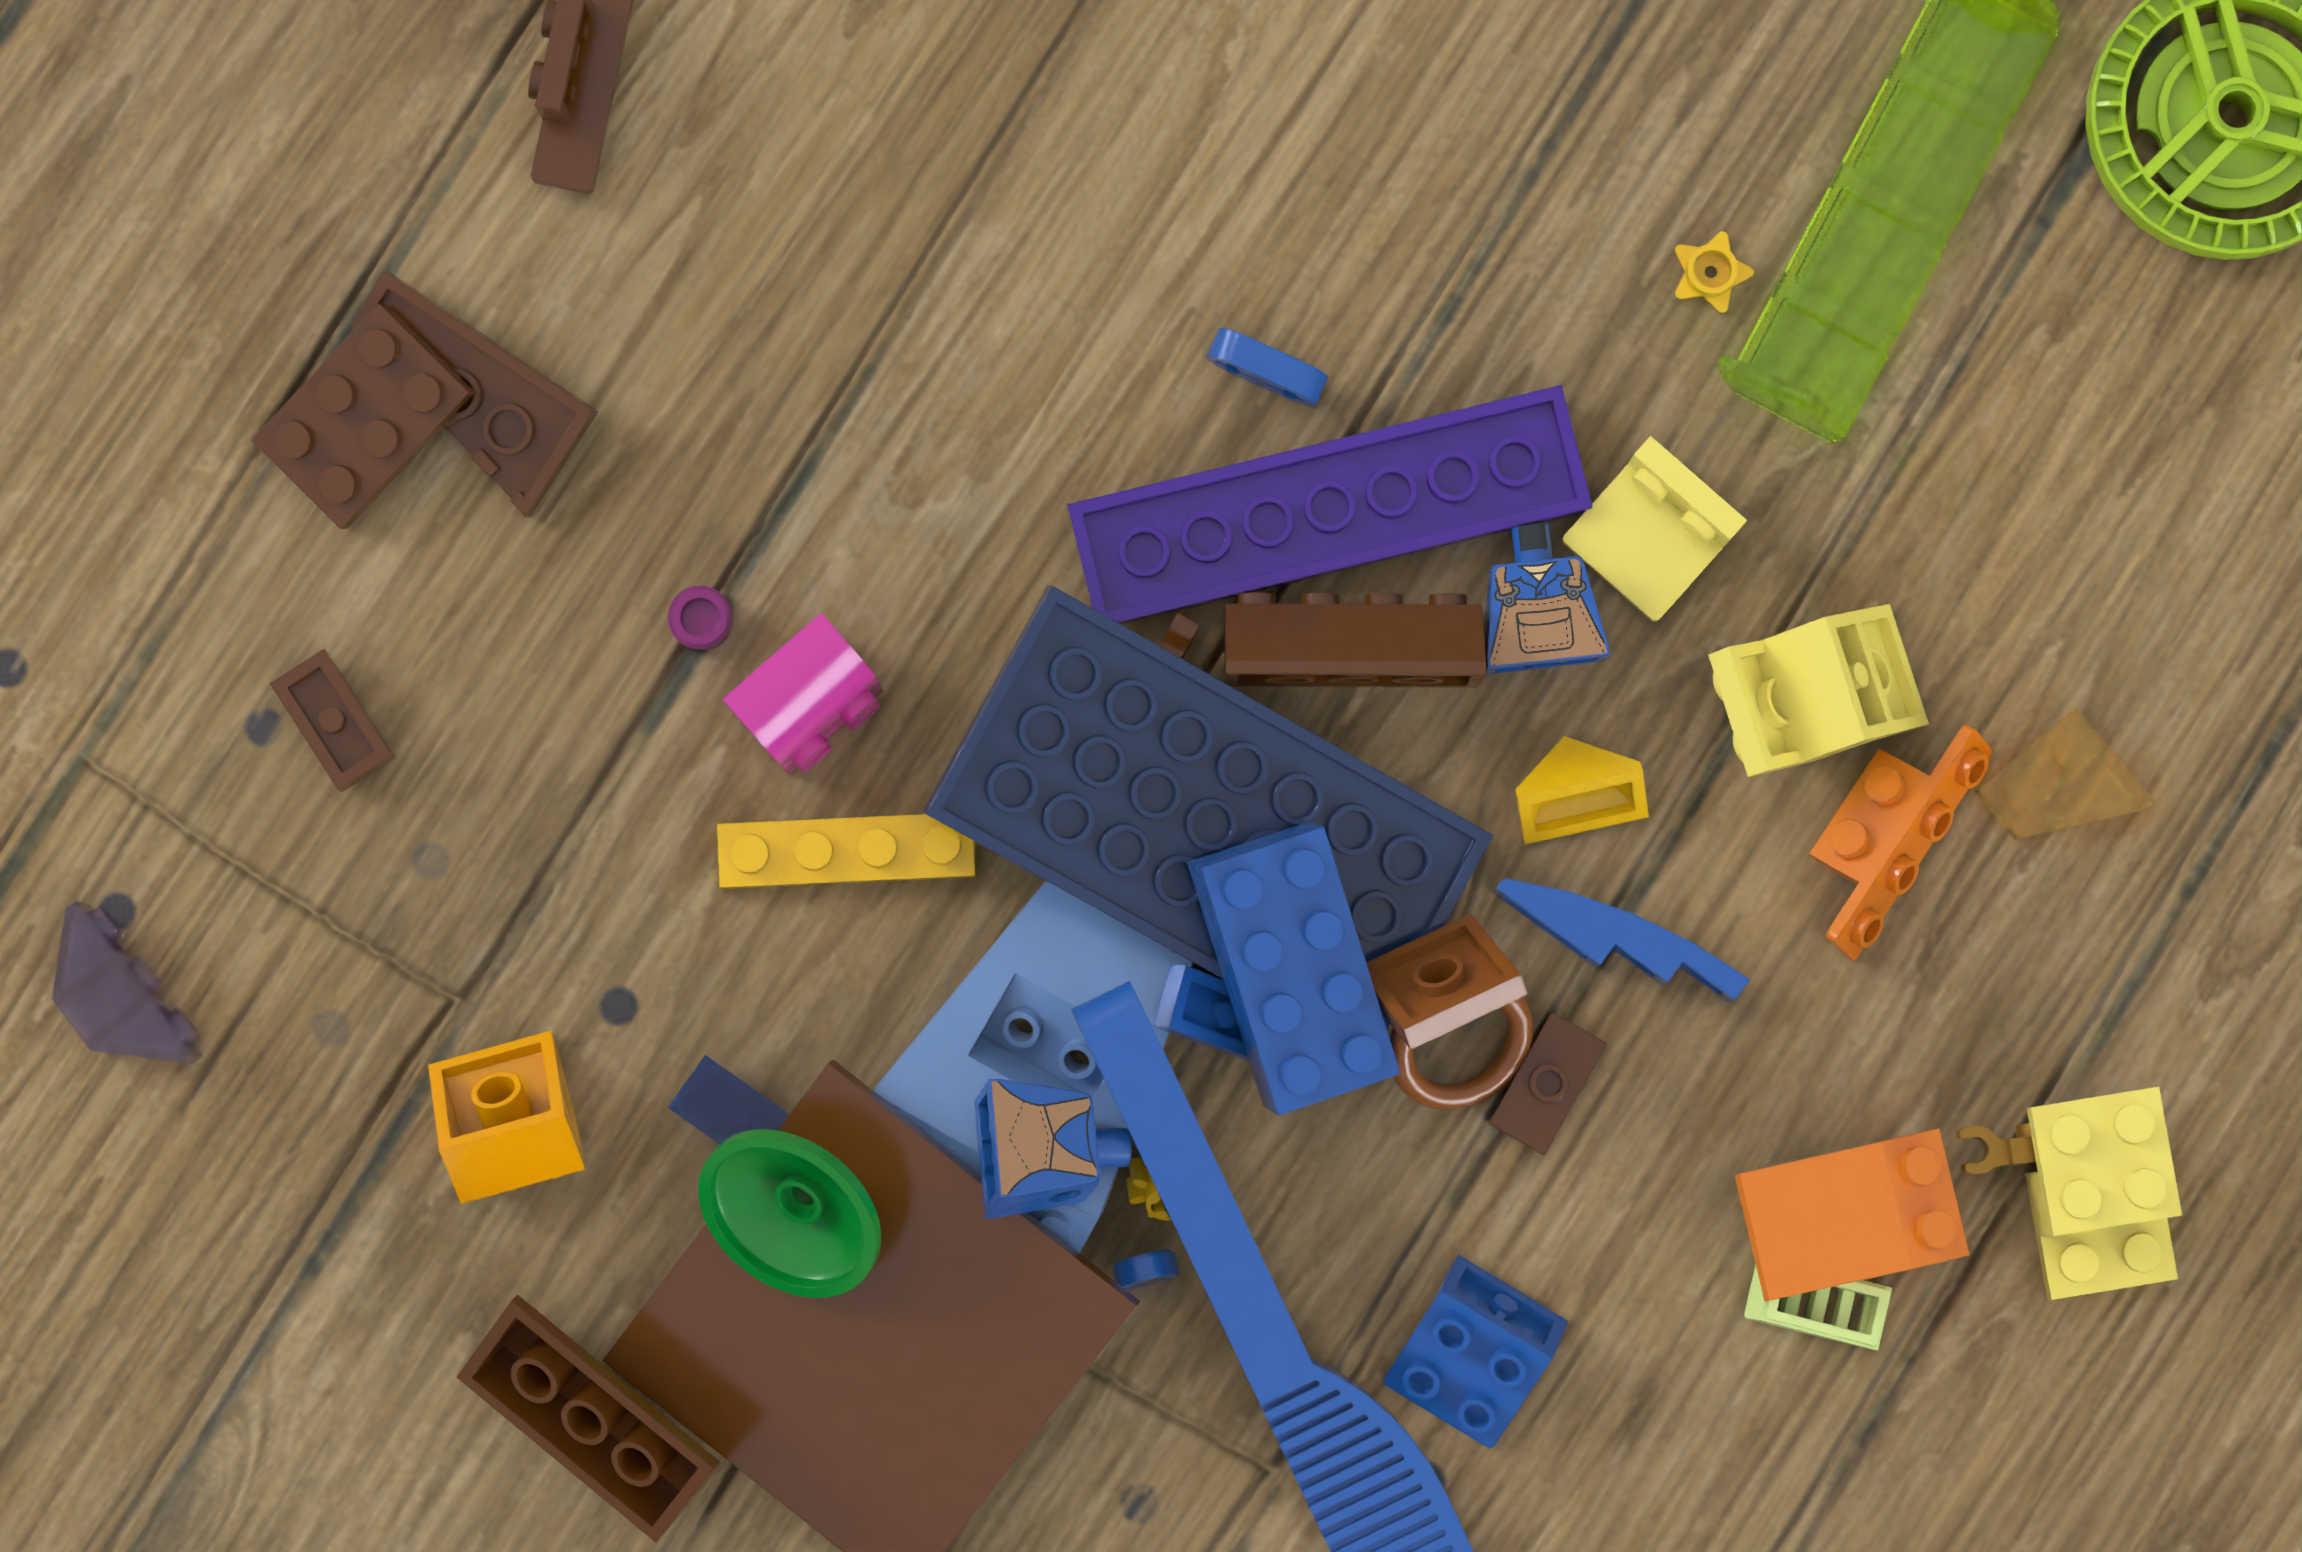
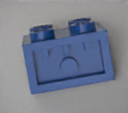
M1458 1254L1448 1269L1432 1304L1393 1362L1383 1382L1390 1389L1482 1445L1492 1448L1552 1360L1568 1320Z

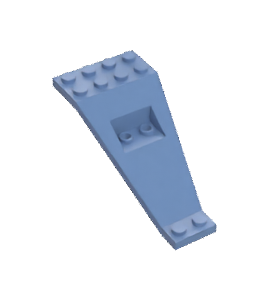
M1045 881L889 1069L873 1091L980 1175L974 1101L988 1079H1004L1085 1092L1093 1099L1096 1128H1127L1071 1009L1130 981L1162 1048H1164L1169 1032L1154 1027L1170 965H1183L1193 968L1195 963ZM1023 1018L1029 1021L1033 1027V1032L1026 1033L1019 1030L1015 1024V1019ZM1080 1050L1084 1052L1089 1059V1064L1075 1062L1071 1057L1070 1051ZM1099 1167V1183L1087 1200L1076 1204L1028 1213L1080 1253L1105 1208L1119 1167Z

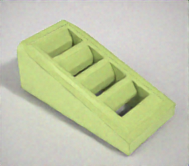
M1755 1264L1744 1316L1746 1319L1878 1351L1892 1288L1864 1280L1834 1286L1833 1288L1838 1289L1831 1324H1826L1823 1321L1831 1287L1810 1292L1804 1318L1797 1316L1802 1294L1781 1298L1779 1311H1777L1779 1299L1764 1301ZM1855 1293L1864 1295L1857 1330L1853 1331L1847 1328Z

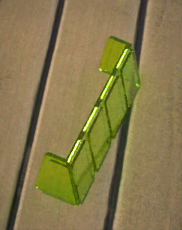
M2053 0L1926 1L1738 359L1722 355L1716 365L1723 375V381L1732 392L1829 443L1834 444L1836 440L1841 442L1842 438L1847 436L1888 358V351L1893 341L1905 326L1946 247L1945 242L1954 225L1960 221L2003 139V132L2012 115L2019 109L2057 36V29L2060 25L2057 19L2060 12Z

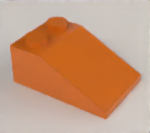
M1939 1128L1735 1174L1764 1301L1906 1271L1970 1255Z

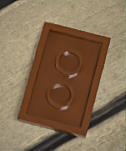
M378 303L251 441L340 529H347L469 400L475 391L386 303Z

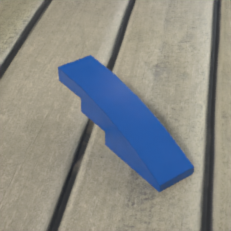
M1503 878L1492 892L1594 968L1601 965L1613 949L1660 985L1668 983L1680 967L1728 1003L1736 1000L1750 980L1695 943L1633 913L1569 891Z

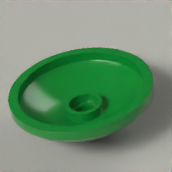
M767 1129L749 1130L732 1135L721 1142L702 1167L698 1182V1198L706 1225L723 1251L739 1267L757 1280L792 1295L826 1298L837 1296L853 1289L862 1282L874 1266L881 1246V1228L874 1204L865 1187L853 1171L841 1159L821 1145L787 1132Z

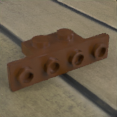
M634 0L547 1L541 28L542 37L549 38L545 61L534 62L528 89V96L531 99H536L535 107L542 117L531 171V178L534 183L590 194L594 191Z

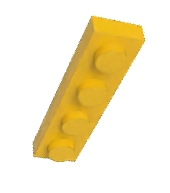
M926 814L717 824L719 888L721 889L976 877L974 841Z

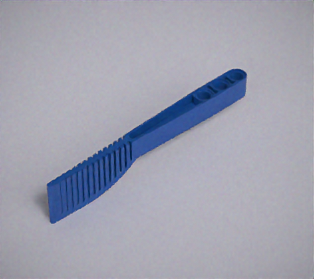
M1128 981L1072 1008L1071 1011L1330 1552H1474L1442 1484L1428 1459L1408 1431L1386 1407L1361 1386L1337 1370L1309 1357L1131 982Z

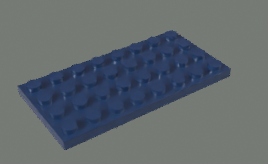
M1047 585L922 811L926 815L1222 979L1223 976L1187 862L1306 822L1323 826L1364 958L1368 962L1443 927L1494 836L1052 585ZM1382 1013L1386 1029H1388L1390 1022Z

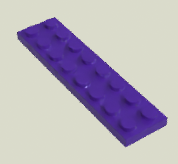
M1562 385L1067 504L1092 608L1119 624H1126L1237 597L1241 593L1258 592L1509 531L1517 526L1559 519L1583 513L1593 508Z

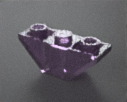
M79 901L69 905L65 909L52 1000L88 1048L99 1052L190 1064L203 1057L193 1043L200 1038L199 1032L180 1008L175 1007L171 1011L166 1008L155 993L156 990L162 987L160 980L140 956H137L132 961L117 942L118 939L124 936V933L109 912L101 905L93 910L89 904Z

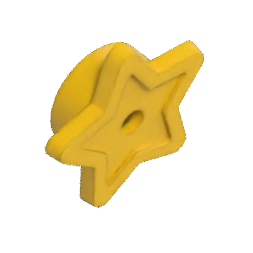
M1720 231L1712 240L1701 247L1679 244L1675 248L1676 256L1685 272L1675 291L1676 297L1678 299L1703 297L1719 313H1724L1728 310L1731 288L1749 279L1754 274L1753 268L1736 260L1730 250L1728 234L1724 231ZM1707 267L1715 268L1716 276L1713 278L1707 277L1705 269Z

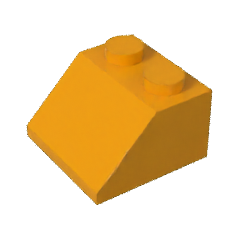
M552 1030L428 1065L439 1152L460 1204L585 1170L579 1126Z

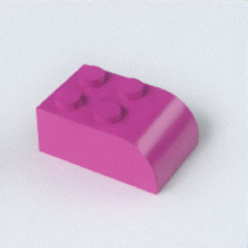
M820 613L722 700L787 774L791 773L797 766L803 773H806L830 753L833 748L827 740L845 724L851 731H854L878 711L881 706L877 702L876 697L883 692V689L870 668L828 619Z

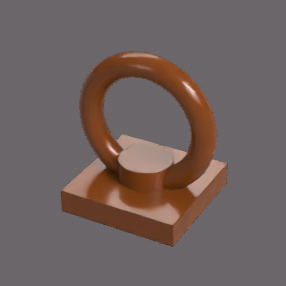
M1472 914L1366 962L1381 1012L1393 1026L1390 1042L1400 1074L1393 1076V1078L1408 1097L1421 1105L1434 1109L1450 1110L1465 1108L1492 1097L1514 1078L1527 1057L1533 1037V1019L1528 1003L1524 998L1527 995V991L1519 971ZM1498 1008L1502 1009L1507 1020L1506 1041L1498 1057L1487 1069L1467 1081L1456 1084L1436 1083L1428 1080L1419 1072L1414 1060V1048Z

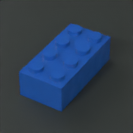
M1306 822L1187 862L1263 1107L1279 1116L1399 1075V1067L1325 828Z

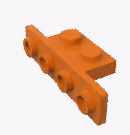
M1964 724L1960 728L1930 776L1878 748L1809 854L1817 863L1857 885L1826 932V938L1842 955L1849 959L1856 960L1864 948H1868L1877 940L1883 929L1885 915L1897 897L1906 893L1915 882L1919 872V864L1933 842L1942 839L1950 829L1954 818V810L1968 789L1974 788L1983 779L1988 768L1992 749L1978 731Z

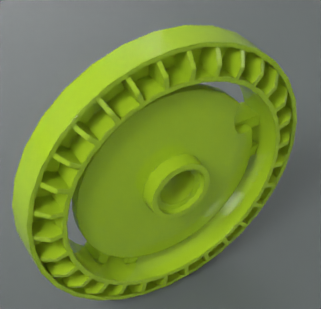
M2144 0L2129 13L2108 39L2094 66L2087 92L2086 132L2090 154L2102 184L2117 206L2140 229L2162 243L2189 254L2222 260L2257 258L2283 251L2302 241V201L2280 213L2258 219L2241 220L2208 216L2181 204L2186 198L2194 203L2215 209H2249L2267 204L2281 197L2302 180V53L2279 34L2258 25L2238 22L2236 12L2247 13L2275 22L2302 41V0ZM2206 12H2216L2218 22L2200 26L2197 15ZM2179 22L2182 35L2173 40L2155 58L2148 68L2138 92L2135 116L2137 131L2141 130L2151 134L2159 147V152L2143 167L2129 138L2126 121V92L2132 69L2145 45L2162 30ZM2232 102L2238 105L2245 115V127L2234 128L2225 124L2219 115V103ZM2155 174L2173 190L2170 196L2151 179Z

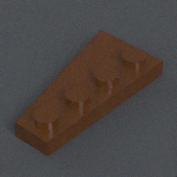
M383 271L350 325L355 329L378 303H386L475 391L443 427L448 429L472 455L471 458L486 475L492 477L506 492L516 508L525 517H531L599 411L391 272Z

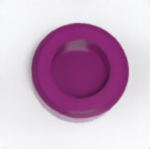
M693 586L683 590L674 598L668 612V623L672 634L683 646L695 651H708L720 646L728 638L733 627V612L726 598L717 590L707 586Z

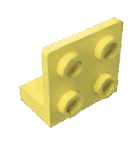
M1650 436L1635 452L1624 469L1592 503L1593 508L1586 510L1562 538V542L1576 556H1581L1586 565L1652 622H1657L1747 520Z

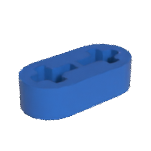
M1227 328L1218 329L1206 355L1207 360L1221 369L1289 400L1309 407H1316L1328 380V376L1314 366Z

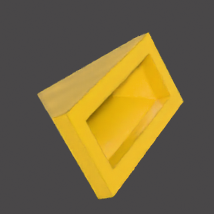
M1566 736L1560 739L1515 789L1522 838L1525 845L1649 817L1644 774L1640 761Z

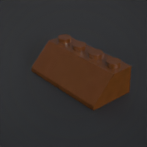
M1254 592L1238 594V604H1225L1224 683L1231 687L1478 688L1486 675L1482 605H1467V595L1431 594L1429 595V604H1403L1402 594L1373 593L1365 595V604H1340L1339 594L1306 593L1301 595V604H1276V594Z
M518 1294L508 1304L456 1377L656 1543L689 1506L721 1465L719 1460Z

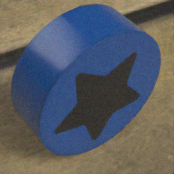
M1160 1250L1136 1255L1115 1263L1113 1267L1116 1282L1126 1290L1155 1285L1180 1276L1176 1254L1171 1250Z

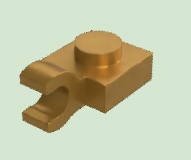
M2029 1123L2015 1125L2017 1138L2000 1139L1990 1129L1979 1125L1966 1126L1957 1130V1139L1977 1138L1984 1146L1983 1157L1975 1163L1961 1164V1172L1966 1174H1983L1999 1166L2036 1162Z

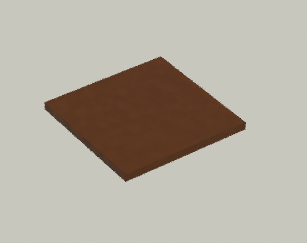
M833 1059L826 1065L777 1131L804 1137L826 1148L841 1159L865 1187L877 1211L881 1228L880 1252L867 1276L853 1289L832 1297L810 1298L782 1292L757 1280L739 1267L719 1246L705 1224L602 1361L842 1552H944L1122 1326L1140 1300L1028 1212L985 1219L981 1175Z

